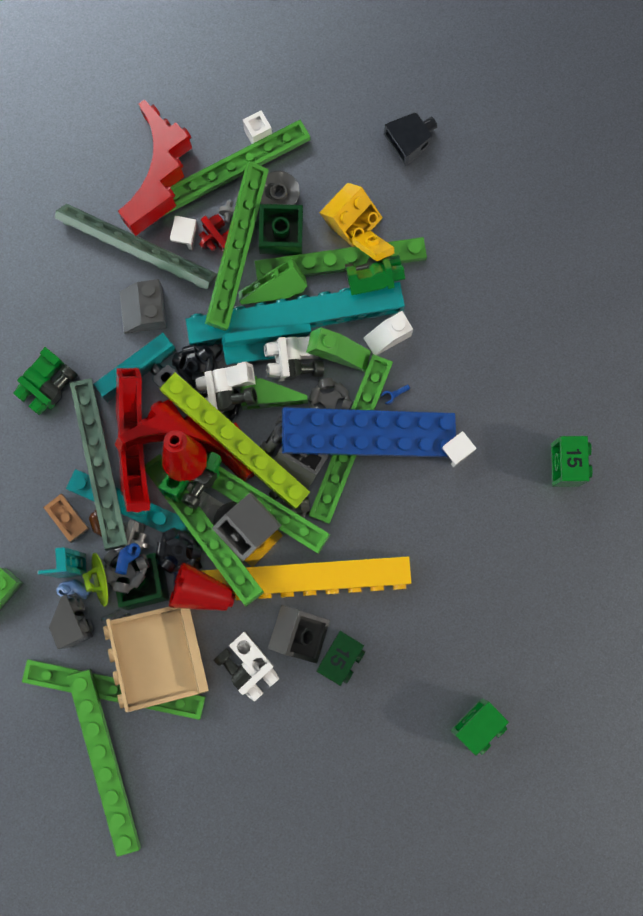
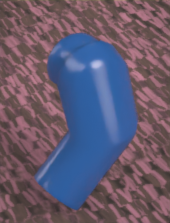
M131 543L120 550L115 573L127 574L128 564L141 553V548L137 543Z

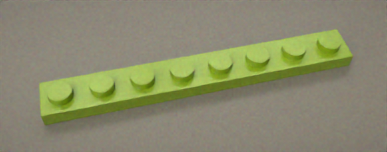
M176 372L159 389L294 510L310 493L308 489Z

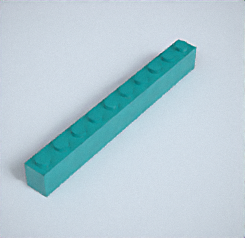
M394 282L395 288L388 289L386 287L381 290L351 295L350 288H343L336 293L325 291L313 297L302 295L297 297L296 300L279 299L276 303L272 304L261 302L249 308L238 306L233 308L229 328L226 331L205 324L207 315L201 313L193 314L190 318H186L189 344H197V346L222 344L221 340L226 333L310 323L311 328L397 314L401 311L404 312L405 308L400 282Z

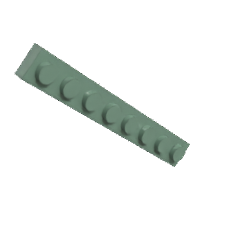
M67 203L56 210L55 219L62 221L63 224L73 226L84 234L92 235L103 243L111 244L123 252L135 255L140 260L150 262L159 269L167 270L178 278L186 279L200 288L208 289L217 279V273Z
M90 378L71 382L70 387L104 549L109 551L128 545L93 381Z

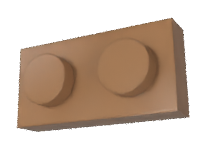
M60 494L43 507L69 542H74L89 530V527L63 494Z

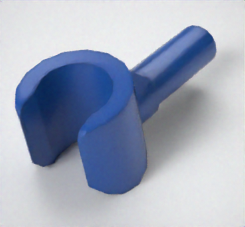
M407 384L393 392L384 391L381 394V398L387 394L391 395V400L385 403L386 405H391L394 402V398L409 390L410 387Z

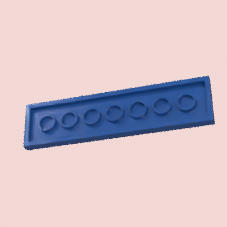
M289 407L282 409V454L449 458L442 447L456 437L455 413Z

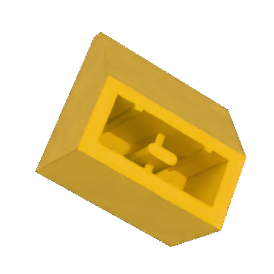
M347 183L319 212L328 226L352 247H356L352 244V237H356L369 230L371 231L383 218L364 189L351 183Z

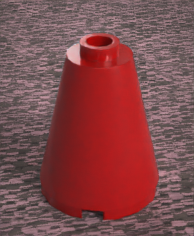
M174 430L169 432L163 442V469L170 478L180 482L192 481L199 477L207 465L205 448L201 443L181 431Z
M182 563L175 579L169 607L226 611L228 607L232 608L236 595L232 594L233 589L189 564Z

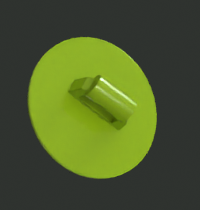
M93 553L91 559L92 569L82 576L86 591L96 592L101 605L105 607L108 604L106 575L99 555ZM92 576H93L94 584H92V583L90 582V579L92 578Z

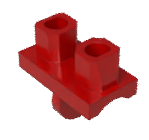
M219 214L209 219L205 215L201 218L203 228L209 235L204 231L199 234L202 238L199 246L202 249L209 247L211 251H214L217 248L214 245L215 242L220 250L224 252L229 230L222 235L218 230L225 226V222Z

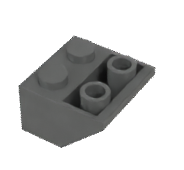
M281 447L274 460L308 489L328 456L282 454Z
M250 492L229 510L212 529L243 562L282 525Z
M61 596L50 623L49 629L57 649L70 648L93 637V625L89 618H85L83 613L85 606L81 598L77 599V596Z

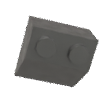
M159 279L136 282L119 291L124 334L167 328L163 287Z
M281 605L268 649L317 664L330 620Z

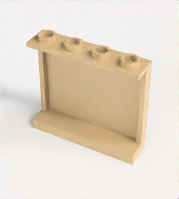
M165 607L111 621L110 619L106 620L107 626H103L105 639H110L112 648L108 649L110 663L115 662L117 671L112 673L115 686L120 685L122 693L117 695L120 709L125 708V712L128 713L209 691L190 609Z

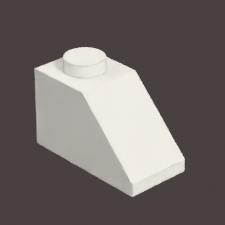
M403 311L383 321L363 339L371 353L378 355L411 337L413 328Z

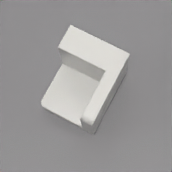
M262 110L243 119L244 131L251 144L272 134V128Z
M175 216L170 240L187 244L188 249L193 251L199 228L196 219Z
M463 431L442 447L451 459L453 467L477 449Z

